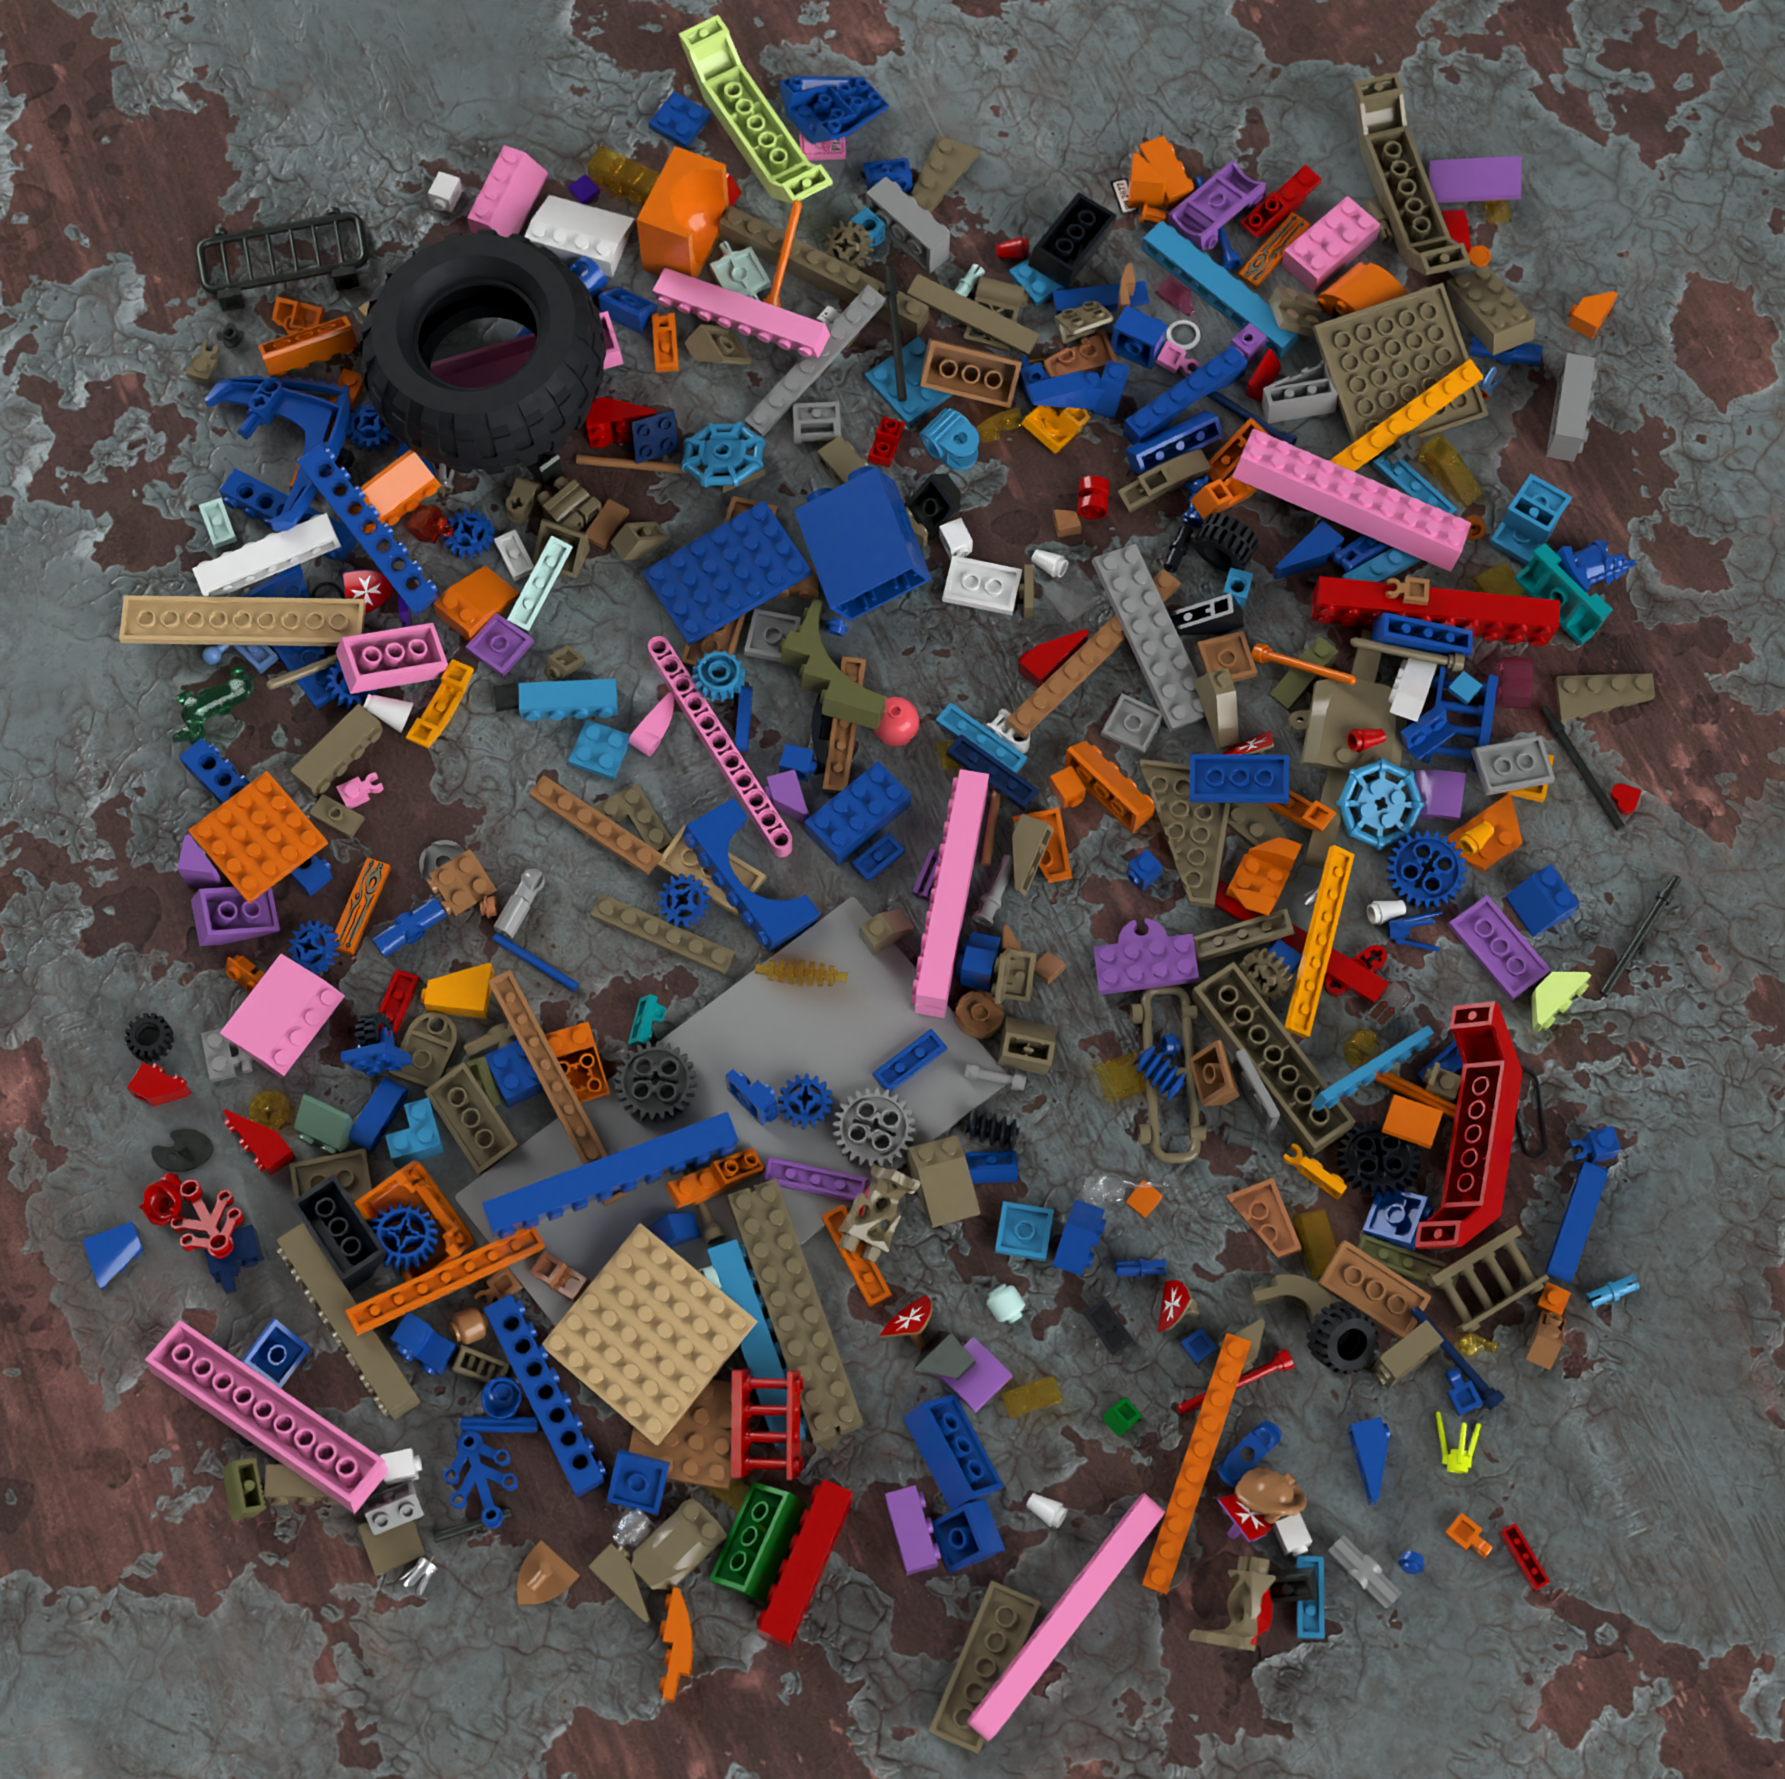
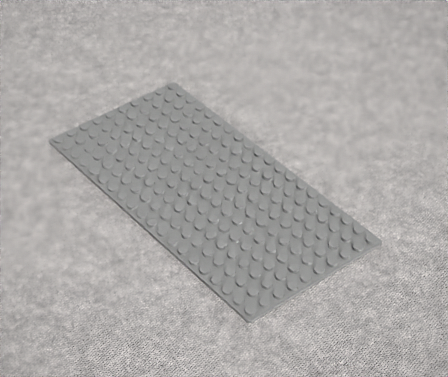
M850 897L660 1040L661 1048H665L669 1042L671 1051L679 1047V1056L686 1053L688 1055L686 1062L692 1061L694 1066L689 1071H696L697 1077L692 1080L697 1081V1087L690 1088L695 1091V1097L687 1096L690 1100V1106L682 1104L683 1113L675 1110V1118L672 1119L667 1114L665 1115V1122H662L660 1117L656 1116L654 1123L651 1122L650 1116L641 1121L640 1113L633 1117L631 1115L632 1107L624 1110L623 1105L626 1101H618V1096L621 1093H616L615 1086L619 1084L615 1082L614 1077L619 1076V1073L607 1080L610 1091L609 1095L583 1102L581 1105L608 1156L666 1135L671 1131H676L728 1112L739 1139L733 1153L720 1158L718 1154L710 1156L709 1162L696 1167L692 1163L693 1172L705 1169L717 1160L753 1147L765 1168L768 1157L866 1177L868 1178V1188L872 1181L869 1163L865 1162L864 1166L859 1168L858 1159L852 1164L850 1163L851 1154L842 1156V1151L845 1147H836V1143L840 1139L833 1137V1133L838 1131L833 1128V1122L839 1121L835 1118L836 1112L843 1113L840 1110V1104L848 1106L847 1097L849 1096L855 1100L856 1091H859L863 1096L865 1095L866 1088L870 1090L871 1094H874L876 1087H879L880 1094H884V1089L873 1078V1072L931 1028L947 1046V1050L889 1094L890 1098L898 1094V1103L906 1101L904 1110H912V1115L908 1118L915 1119V1124L910 1127L916 1129L915 1135L910 1136L914 1139L913 1145L905 1144L908 1148L935 1141L971 1113L974 1108L980 1106L1006 1085L977 1078V1081L964 1078L967 1063L979 1064L981 1069L1003 1074L1007 1073L1000 1065H997L995 1059L976 1038L965 1034L958 1027L954 1012L948 1005L945 1018L915 1013V1004H911L913 982L914 979L916 980V968L895 943L874 956L859 937V926L872 917L856 898ZM642 1065L637 1071L646 1073L651 1067ZM668 1066L663 1070V1073L672 1074L676 1071V1068ZM734 1069L738 1074L742 1072L751 1082L750 1086L757 1080L763 1085L767 1083L775 1091L776 1095L774 1097L777 1103L778 1097L783 1096L780 1093V1088H788L786 1080L789 1079L795 1082V1075L797 1074L800 1079H804L806 1073L809 1074V1079L813 1080L817 1075L819 1076L818 1083L820 1084L825 1081L827 1083L825 1090L832 1091V1096L828 1098L833 1100V1106L828 1107L831 1110L830 1116L823 1115L825 1119L823 1124L817 1120L815 1122L816 1128H812L810 1124H807L805 1130H802L801 1123H798L795 1128L792 1127V1119L785 1122V1113H780L771 1123L766 1122L761 1126L727 1090L725 1075ZM655 1078L652 1085H657L659 1079ZM801 1087L796 1089L792 1093H796L799 1089H801ZM811 1088L815 1094H820L817 1090ZM640 1089L635 1095L637 1097H645L649 1091ZM667 1090L661 1094V1097L669 1099L674 1093ZM805 1093V1098L802 1102L804 1110L808 1102L807 1093ZM791 1109L795 1114L800 1115L796 1109ZM863 1109L860 1114L863 1117H870L873 1111ZM818 1110L813 1111L809 1116L815 1114ZM887 1117L884 1122L891 1126L896 1124L897 1120L894 1117ZM557 1118L457 1193L455 1200L490 1244L500 1238L499 1236L493 1238L482 1208V1202L577 1168L583 1164L559 1118ZM854 1120L853 1123L856 1124L859 1123V1121ZM874 1125L873 1128H870V1131L875 1132L878 1126ZM857 1131L851 1137L854 1140H862L865 1135ZM894 1133L889 1134L892 1137L896 1136ZM879 1140L875 1145L880 1149L888 1147L889 1143L885 1140ZM900 1152L902 1156L901 1161L895 1157L892 1158V1167L887 1162H883V1168L898 1170L906 1163L907 1153ZM765 1170L740 1185L706 1200L714 1223H718V1226L722 1227L726 1236L725 1239L713 1245H707L704 1240L703 1228L705 1226L697 1206H693L691 1203L677 1209L665 1189L668 1182L683 1177V1172L672 1176L668 1172L662 1174L661 1180L648 1185L645 1181L638 1183L635 1190L627 1192V1196L606 1207L602 1202L598 1203L597 1199L588 1202V1207L573 1212L571 1208L564 1211V1216L549 1221L547 1217L539 1220V1225L535 1228L542 1238L545 1248L508 1267L556 1327L574 1305V1302L529 1273L544 1251L564 1262L567 1267L588 1278L590 1285L639 1223L647 1228L666 1214L693 1212L702 1237L672 1247L671 1249L699 1271L711 1266L707 1249L737 1239L739 1246L742 1245L727 1202V1195L746 1188H750V1191L753 1192L755 1185L763 1183ZM780 1187L800 1246L825 1227L821 1215L842 1204L845 1205L846 1209L853 1205V1202ZM520 1227V1228H518V1229H515L514 1232H516V1231H518V1230H520V1229H522V1228H524V1227ZM748 1259L745 1260L747 1270L751 1269Z

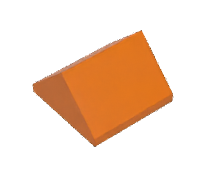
M1135 152L1133 153L1129 175L1127 207L1142 208L1145 202L1148 203L1147 207L1159 210L1163 207L1167 180L1140 154Z
M1394 1094L1391 1097L1381 1132L1430 1149L1443 1111Z

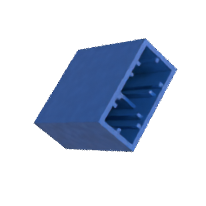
M864 466L852 471L848 475V482L835 489L821 488L812 492L807 497L808 503L794 510L829 608L850 622L932 580L896 482L878 467Z

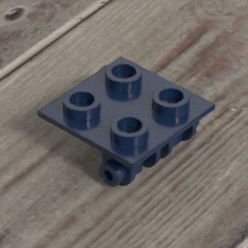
M674 409L631 422L633 441H631V444H628V449L630 453H634L636 464L678 451Z

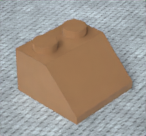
M1216 1040L1189 1059L1201 1106L1227 1105L1240 1096L1232 1069V1062L1227 1048L1221 1040Z

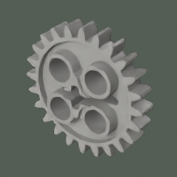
M876 1087L874 1094H871L870 1090L866 1088L865 1095L863 1096L859 1091H856L855 1100L848 1096V1106L840 1104V1110L843 1113H835V1118L839 1121L833 1122V1128L838 1130L833 1133V1137L840 1139L836 1143L837 1148L845 1147L842 1151L843 1157L851 1154V1164L858 1159L859 1168H862L865 1162L869 1163L870 1170L874 1163H878V1166L883 1168V1162H887L892 1167V1158L895 1157L901 1161L902 1156L900 1152L908 1153V1147L905 1144L913 1145L914 1139L910 1136L915 1135L916 1129L910 1126L915 1124V1119L908 1118L912 1115V1110H904L906 1101L898 1103V1094L890 1098L888 1089L882 1095L880 1094L879 1087ZM863 1109H870L873 1111V1114L870 1117H863L860 1112ZM887 1117H894L897 1123L890 1126L885 1124L884 1120ZM857 1120L859 1123L854 1124L853 1121ZM874 1125H877L878 1129H876L875 1132H871L870 1128H873ZM858 1131L862 1132L865 1137L862 1140H854L851 1135ZM894 1133L896 1136L892 1137L889 1134ZM879 1140H885L889 1145L884 1149L876 1147L875 1143Z

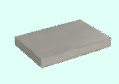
M1541 735L1475 747L1471 750L1485 796L1550 784L1555 781Z
M1241 1049L1235 1053L1232 1063L1234 1076L1265 1132H1270L1275 1129L1280 1113L1246 1051Z

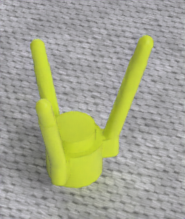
M1437 1411L1435 1415L1442 1450V1464L1447 1465L1448 1472L1468 1473V1468H1471L1472 1456L1481 1424L1476 1423L1467 1452L1464 1450L1467 1424L1463 1422L1461 1425L1459 1448L1451 1449V1453L1448 1454L1441 1413Z

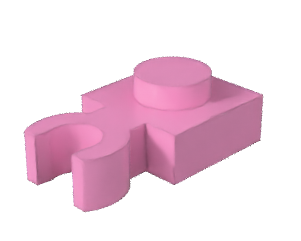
M1169 341L1165 343L1155 363L1174 374L1177 369L1181 370L1184 377H1188L1193 373L1188 369V366L1196 369L1199 365V362L1195 359L1184 358L1187 352Z
M376 772L369 774L363 782H361L358 776L336 787L345 806L349 809L369 801V793H379L384 789L382 783L372 785V782L378 779Z

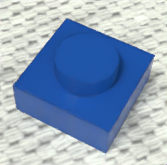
M1202 1327L1180 1343L1195 1365L1217 1351L1216 1345Z

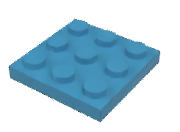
M919 336L902 348L907 393L906 401H898L893 355L864 374V379L908 427L954 395L920 386L927 345Z

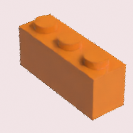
M1164 135L1139 144L1138 154L1167 180L1163 202L1166 210L1177 207L1193 193L1194 184L1191 178H1187L1181 160H1177L1173 145L1167 142Z

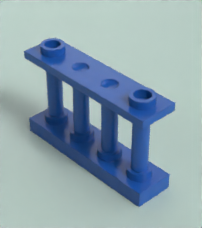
M1441 666L1438 675L1434 674L1431 688L1435 689L1432 708L1440 703L1446 711L1476 716L1480 721L1479 726H1475V728L1451 724L1455 729V735L1472 737L1473 740L1477 741L1476 747L1489 745L1499 676L1489 675L1486 683H1481L1483 686L1477 694H1479V697H1483L1482 705H1465L1441 700L1442 689H1448L1455 681L1444 678L1446 667ZM1439 745L1425 756L1424 763L1428 764L1433 753L1469 759L1470 762L1474 763L1472 772H1477L1471 750Z

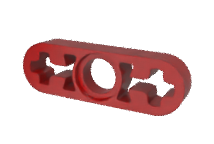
M1372 945L1351 960L1374 973L1384 966L1387 960V952L1379 945ZM1371 953H1373L1374 955L1379 954V962L1377 960H1373L1368 964L1367 968L1365 962H1367L1372 955ZM1326 977L1324 989L1330 996H1341L1349 990L1341 984L1339 986L1340 989L1337 987L1332 988L1330 986L1332 978Z

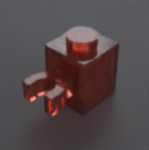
M419 504L406 525V529L417 541L432 544L436 543L441 534L450 537L454 531L452 526L446 525L448 520L442 514V510L432 504L429 506Z

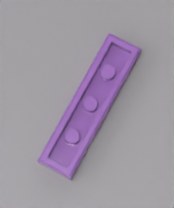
M768 1157L762 1180L764 1183L776 1178L779 1187L853 1203L859 1192H865L868 1178L773 1157Z

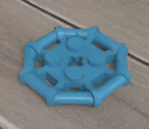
M739 421L736 424H713L710 422L694 436L684 440L683 461L680 467L683 472H688L698 480L702 487L707 488L711 485H733L737 487L741 481L755 471L762 469L763 447L766 442L763 437L757 436L748 429L744 422ZM710 436V440L705 442V439ZM739 436H743V437H745L747 440H743V439H742V441H741L740 439H738V437H739ZM754 449L753 456L747 455V450ZM693 451H699L698 455L693 456ZM721 451H726V454L720 455ZM743 464L747 465L741 470ZM702 465L705 472H701L696 467ZM716 473H729V476L713 475Z
M1381 757L1377 761L1355 770L1351 769L1348 772L1349 777L1339 800H1336V805L1340 809L1347 829V836L1373 846L1375 850H1382L1385 846L1405 839L1407 834L1412 836L1411 832L1420 811L1425 807V802H1422L1414 779V772L1412 770L1407 771ZM1376 772V778L1373 781H1364V776ZM1389 772L1399 777V779L1393 783L1385 779V774ZM1357 784L1359 786V790L1355 796V799L1350 800L1353 790ZM1405 784L1411 801H1405V794L1401 790V787ZM1383 798L1384 808H1380L1378 811L1377 805L1374 804L1375 800ZM1354 806L1359 816H1357L1358 820L1354 822L1349 807ZM1405 807L1411 808L1405 823H1401L1399 820ZM1364 824L1374 829L1373 835L1361 830ZM1394 826L1398 830L1383 837V829Z

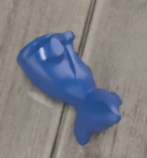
M1206 475L1204 480L1195 479L1192 482H1185V489L1191 493V497L1189 499V511L1183 514V523L1197 528L1202 526L1204 520L1190 500L1208 484L1209 476Z

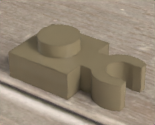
M207 342L201 345L202 354L201 356L194 354L186 372L187 378L210 384L218 366L217 361L214 360L220 355L218 345H215L213 351H208L209 345Z

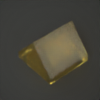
M1490 200L1486 202L1489 223L1512 222L1509 200Z

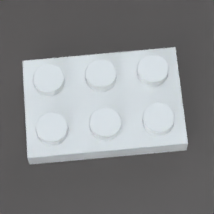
M952 555L942 601L1013 615L1022 569Z

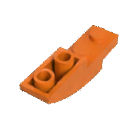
M752 1147L717 1160L705 1169L670 1181L666 1184L665 1189L677 1209L691 1203L694 1206L751 1179L764 1171L765 1167Z
M673 1587L672 1594L667 1593L664 1609L669 1610L667 1621L662 1620L659 1637H663L664 1645L672 1646V1650L667 1649L664 1665L668 1666L666 1677H661L659 1693H663L662 1698L664 1701L675 1703L679 1677H691L693 1637L686 1604L679 1588Z

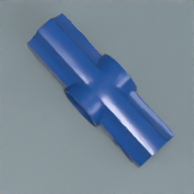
M1474 335L1470 355L1496 359L1501 365H1510L1516 362L1539 366L1543 345L1524 343L1508 349L1510 351H1503L1492 355Z
M433 897L413 912L407 911L402 913L395 919L391 927L374 937L372 941L381 955L386 958L406 943L413 944L420 940L428 928L447 916L446 912Z

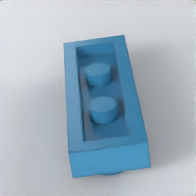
M1296 1556V1568L1315 1567L1317 1584L1316 1600L1296 1601V1638L1324 1639V1557Z

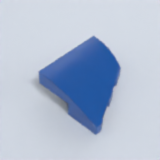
M133 1222L82 1239L100 1289L106 1288L108 1286L107 1283L118 1272L121 1273L131 1259L136 1258L144 1251L138 1229Z

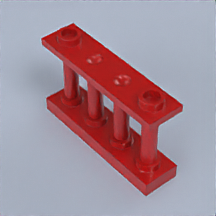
M740 1368L732 1370L731 1478L748 1476L752 1469L786 1470V1480L800 1477V1473L803 1470V1459L800 1457V1393L804 1388V1380L800 1376V1370L787 1372V1379L753 1378L750 1375V1369ZM752 1389H787V1406L753 1405L750 1402V1391ZM752 1415L787 1416V1432L753 1431L750 1428V1418ZM752 1442L787 1443V1459L752 1458L750 1455V1445Z

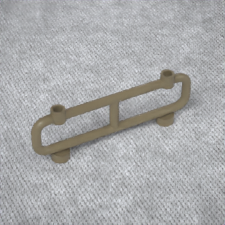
M1179 985L1149 988L1143 992L1141 1004H1131L1130 1006L1131 1024H1142L1144 1051L1154 1045L1151 1014L1152 996L1173 994L1180 998L1185 1068H1178L1176 1075L1178 1076L1183 1072L1186 1074L1189 1140L1191 1147L1186 1153H1165L1161 1149L1156 1086H1151L1153 1077L1146 1080L1149 1124L1138 1125L1139 1144H1150L1152 1154L1161 1162L1187 1163L1197 1158L1200 1153L1201 1141L1206 1140L1205 1125H1199L1197 1088L1189 1059L1194 1056L1192 1020H1197V1006L1191 1005L1189 994Z

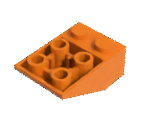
M589 1022L545 1034L580 1103L610 1094Z

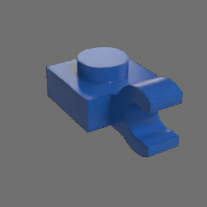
M1456 1367L1444 1373L1448 1384L1452 1387L1446 1394L1457 1416L1483 1405L1472 1381L1464 1383Z

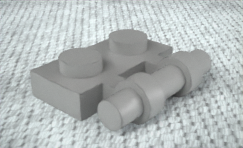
M223 1028L201 1033L209 1078L212 1083L237 1077L235 1067L242 1066L243 1073L253 1071L251 1064L253 1059L238 1048L239 1054L234 1057L232 1056L231 1046H234V1044L219 1034Z

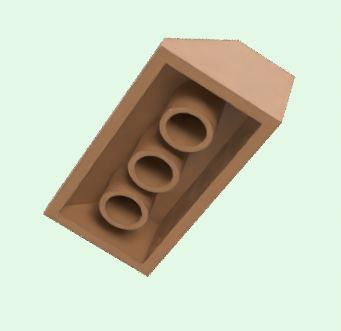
M929 338L923 361L920 386L1011 408L1022 362L1018 359Z

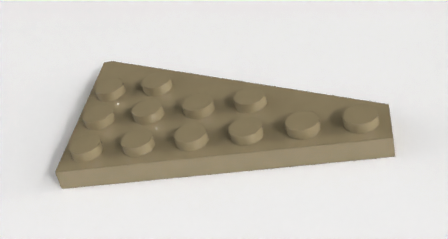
M1140 759L1142 775L1150 797L1154 802L1155 811L1189 905L1214 908L1231 803L1190 802V765Z

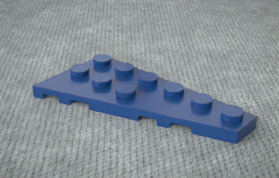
M301 564L288 568L243 596L310 598ZM270 645L289 672L326 658L323 646ZM329 668L296 680L316 710L332 701L330 699L331 692L326 691L327 683H325Z

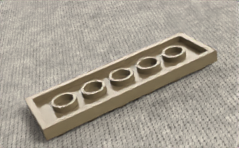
M991 1580L930 1726L929 1734L971 1753L979 1754L985 1739L967 1724V1720L1022 1649L1040 1606V1601Z

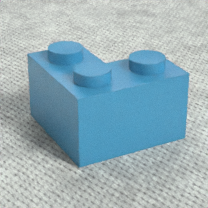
M429 1097L404 1104L410 1128L385 1135L395 1167L409 1164L414 1160L419 1161L444 1154V1147Z

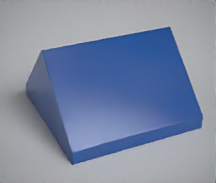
M619 286L599 295L601 313L608 311L610 320L642 334L652 318V314L658 308V304Z
M273 1318L241 1362L281 1389L311 1347Z

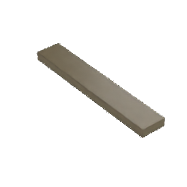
M920 274L916 275L907 291L908 296L1027 356L1031 354L1040 337L1039 333Z

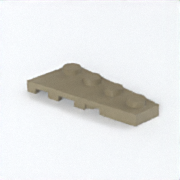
M1652 673L1556 676L1555 678L1558 713L1562 723L1578 717L1579 719L1588 717L1590 714L1601 711L1602 713L1611 711L1612 708L1626 707L1653 700L1655 697Z

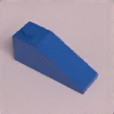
M1080 371L1031 383L1026 387L1033 405L1093 409L1105 391L1098 373Z
M1322 521L1275 566L1273 578L1278 580L1325 565L1331 558L1333 559L1337 552L1343 549L1344 538Z
M1381 1417L1353 1423L1347 1428L1369 1506L1375 1505L1379 1499L1389 1443L1388 1439H1390L1389 1427L1387 1423L1383 1424Z

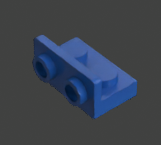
M908 158L863 163L867 191L884 177H887L892 182H896L903 192L912 191V174Z
M1439 703L1421 716L1418 722H1413L1400 733L1402 745L1416 760H1420L1456 732L1447 721L1446 710Z

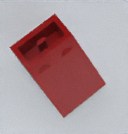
M608 397L596 398L595 402H592L588 417L585 420L590 447L603 448L611 443L619 442L624 444L630 442L633 439L631 422L657 414L656 409Z

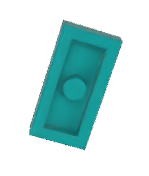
M649 994L639 999L628 1041L629 1046L637 1048V1045H646L652 1037V1022H663L666 1008L657 1003V996Z

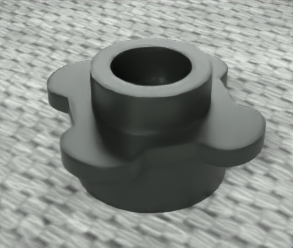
M228 323L223 331L217 332L216 337L218 340H222L227 348H234L244 339L245 334L243 331H239L234 323Z

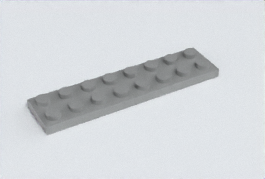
M1133 544L1094 557L1091 562L1169 731L1207 719L1194 684L1198 676L1137 545Z

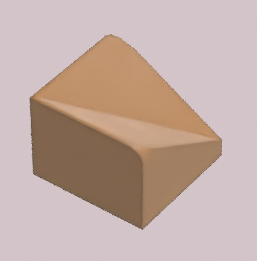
M1053 510V521L1058 538L1081 534L1082 526L1076 511Z

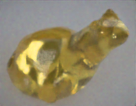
M1469 1333L1458 1341L1456 1350L1463 1357H1475L1483 1351L1497 1353L1500 1343Z

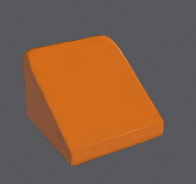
M1142 1180L1125 1203L1146 1219L1162 1200V1194L1145 1180Z

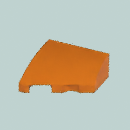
M276 297L272 320L277 325L283 327L286 333L290 335L322 324L326 309Z

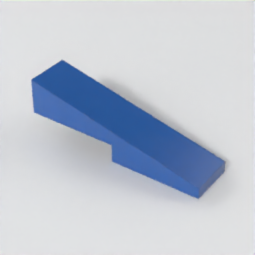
M1145 281L1136 282L1134 294L1129 296L1130 308L1150 303ZM1121 283L1052 291L1057 315L1066 309L1081 307L1088 301H1098L1109 312L1118 311V295Z

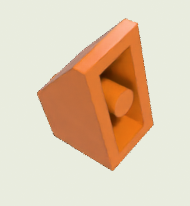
M1612 291L1583 297L1578 305L1574 304L1569 311L1568 316L1571 319L1568 327L1592 339L1613 307L1618 293Z

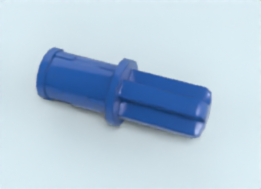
M1139 1258L1138 1261L1115 1262L1114 1271L1117 1277L1139 1276L1143 1278L1144 1276L1151 1275L1166 1276L1167 1270L1164 1267H1167L1165 1259L1143 1260Z

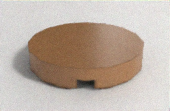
M969 991L961 996L955 1006L954 1017L956 1024L965 1034L980 1039L991 1037L999 1031L1004 1022L1002 1003L995 1005V998H991L989 992Z

